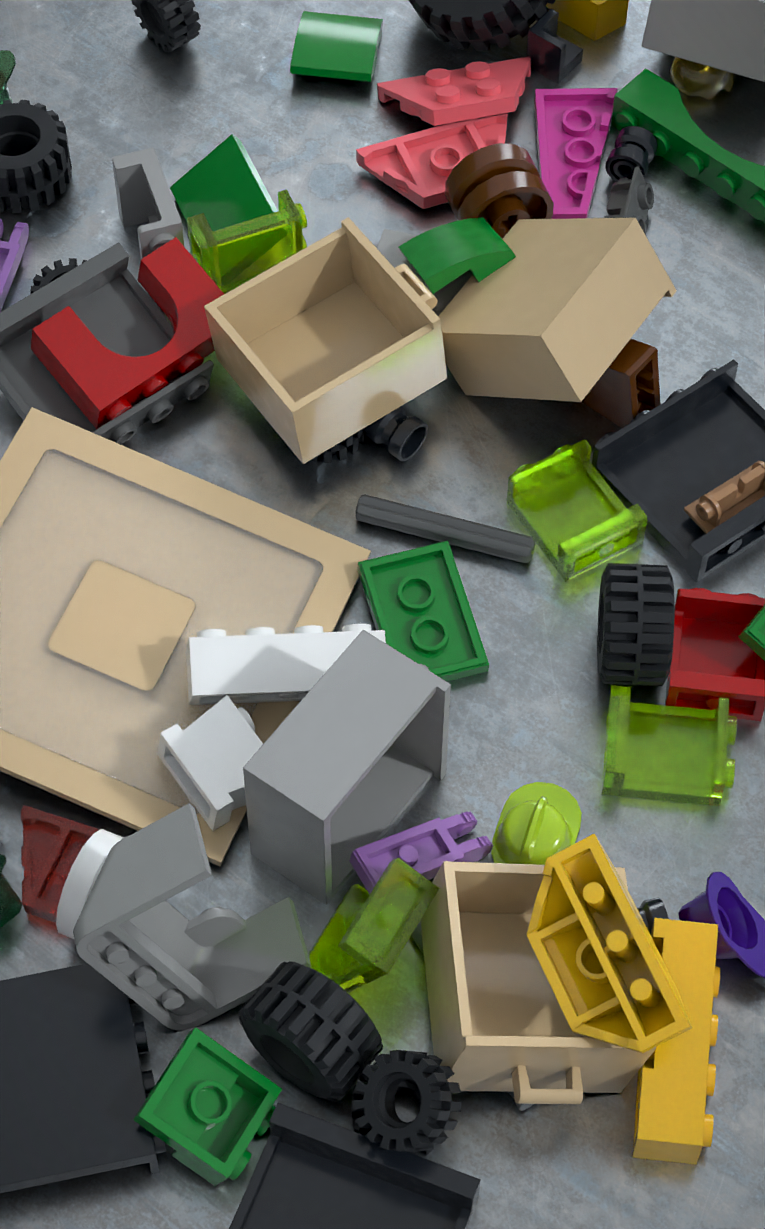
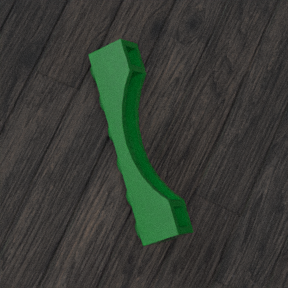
M645 68L614 95L611 125L619 131L628 126H638L648 130L653 134L658 143L655 155L663 157L683 170L688 176L699 180L716 191L721 197L730 200L749 212L755 219L765 223V166L745 160L722 148L709 138L690 117L677 87Z

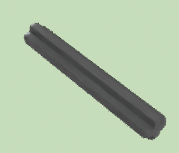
M366 494L361 495L356 506V519L369 524L440 542L448 541L451 545L522 563H529L534 553L535 539L531 536Z

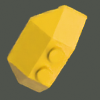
M592 834L546 858L542 873L544 876L536 896L526 935L571 1030L576 1034L643 1054L692 1029L678 989L629 891L597 836Z

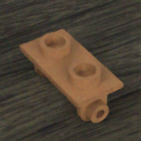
M755 462L749 468L684 507V511L705 533H708L765 496V462Z

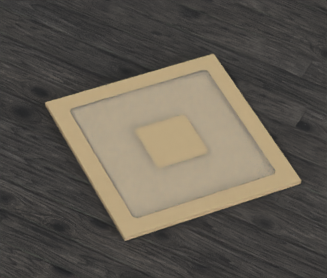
M32 407L0 460V771L137 831L190 803L196 810L208 861L221 866L247 812L246 805L232 810L230 821L212 831L157 755L161 732L177 723L182 730H185L215 705H189L186 663L189 637H197V632L205 629H223L226 631V636L246 635L245 631L247 629L257 627L274 628L275 634L294 633V629L297 627L316 625L322 626L323 632H333L360 577L357 570L358 562L368 560L371 551ZM300 701L233 704L236 708L242 707L248 712L255 725V733L264 744Z

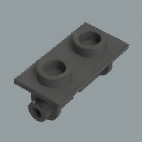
M635 167L632 180L620 178L612 185L606 209L609 216H604V218H636L646 235L645 222L648 210L652 209L654 204V192L651 184L645 182L639 167Z

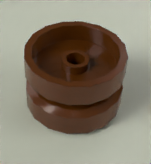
M499 143L480 148L462 159L452 169L445 182V196L457 219L464 220L483 217L502 239L519 219H551L553 216L554 203L540 178L532 158L526 149L516 144Z

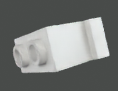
M226 695L185 730H182L177 723L161 732L157 755L211 830L214 831L230 821L232 810L246 805L243 767L263 743L255 733V725L248 712L242 707L236 708L228 695Z

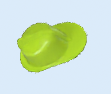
M546 782L526 784L511 793L504 804L492 840L493 849L491 850V855L494 863L545 865L546 858L575 844L581 826L582 814L577 800L567 789L554 783Z

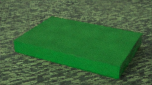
M233 134L170 187L214 277L222 283L227 281L288 230L241 140Z
M448 541L358 562L357 570L376 630H385L387 645L414 662L427 666L430 672L446 682L488 672L489 662Z

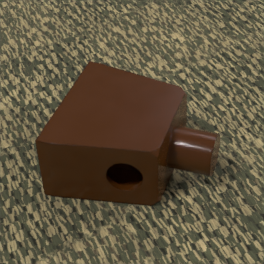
M630 339L585 396L582 403L621 428L630 424L640 412L645 410L651 411L661 405L657 348Z

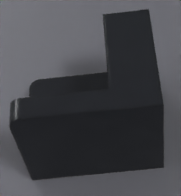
M550 9L528 30L526 57L529 56L531 59L532 70L559 84L582 62L583 49L557 35L559 12Z

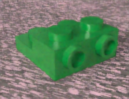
M195 1027L188 1033L133 1120L175 1149L171 1156L216 1186L228 1178L234 1181L242 1173L252 1156V1153L246 1150L255 1133L262 1136L270 1127L269 1121L275 1109L273 1104L282 1088Z

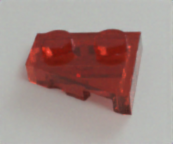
M24 805L21 810V821L23 824L21 864L24 869L22 905L26 913L56 923L57 907L70 869L82 847L92 834L100 829Z

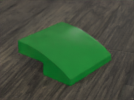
M303 11L294 43L290 73L371 82L376 67L377 48L382 36L383 19Z
M483 217L458 220L425 231L398 247L432 294L468 270L480 282L516 257L511 248Z

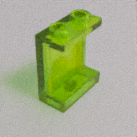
M287 189L278 192V212L223 229L212 231L204 213L187 218L190 254L224 294L307 247L302 234V229L307 228L304 209L299 202L294 204Z
M582 440L572 446L564 445L558 448L551 456L534 464H524L508 478L507 504L535 539L565 582L642 544L648 518L638 504L626 509L591 463V445L587 440Z
M611 685L607 710L601 795L720 806L724 788L732 789L735 777V759L727 758V745L734 746L737 716H728L729 698H719L715 710L630 702L631 687Z
M397 857L392 860L370 894L359 884L349 888L308 953L312 966L310 968L334 981L347 993L388 974L440 888Z

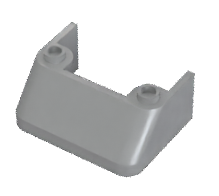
M190 803L134 834L124 837L110 849L73 929L78 955L163 1025L173 1030H187L198 1027L249 1000L284 961L296 962L312 967L294 902L289 897L246 920L235 911L221 907L206 909L200 915L188 920L167 901V899L212 876L196 810Z

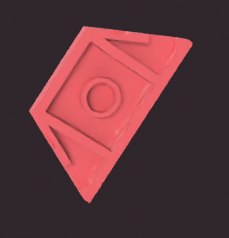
M527 56L494 63L477 61L467 64L465 68L454 70L432 69L426 75L377 83L378 99L383 103L397 99L400 101L401 111L409 115L419 116L421 120L433 126L515 112L519 104V97L522 96L525 90V77L531 76V59Z
M508 113L443 124L356 149V161L363 169L422 209L447 203L445 182L452 169L462 159L480 148L499 143L505 144Z

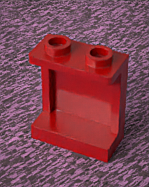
M681 588L677 590L672 662L666 688V711L761 722L765 709V661L738 636L764 606L765 598L750 593L735 595L711 592L704 588Z

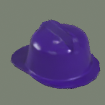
M712 872L707 878L706 891L681 907L678 913L679 919L681 921L718 924L716 960L740 958L754 973L765 978V920L742 896L736 885L727 875L722 872Z

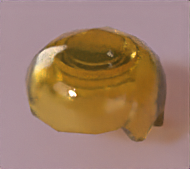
M678 57L674 58L670 70L675 87L680 92L688 96L699 95L708 100H712L715 94L722 89L730 92L735 78V73Z

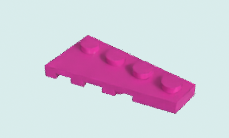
M617 88L535 89L534 105L539 174L554 203L551 219L588 218L612 119L614 95L617 93Z

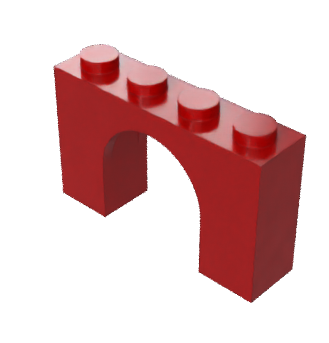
M177 237L141 259L137 279L166 314L173 328V338L159 351L146 356L131 357L109 350L95 338L70 306H67L32 329V352L96 429L131 409L133 405L142 399H147L168 386V382L178 375L182 374L184 376L202 365L204 358L215 351L204 306L221 297L224 293Z

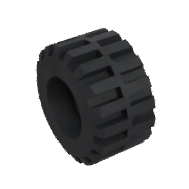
M12 100L2 101L3 104L0 105V211L4 212L6 209H12V213H22V209L30 208V211H35L43 203L49 205L54 202V195H62L66 190L65 184L70 183L72 166L66 127L63 121H59L58 114L53 110L47 111L46 106L43 104L30 105L29 100H20L19 103H12Z
M608 563L602 573L598 607L597 659L598 672L604 684L663 686L668 678L673 653L675 600L673 577L667 565Z
M282 962L239 1011L240 1023L248 1039L260 1055L275 1070L297 1087L325 1100L336 1102L341 1100L363 1074L362 1071L366 1065H370L374 1058L383 1050L382 1039L378 1030L358 1002L322 973L296 962Z

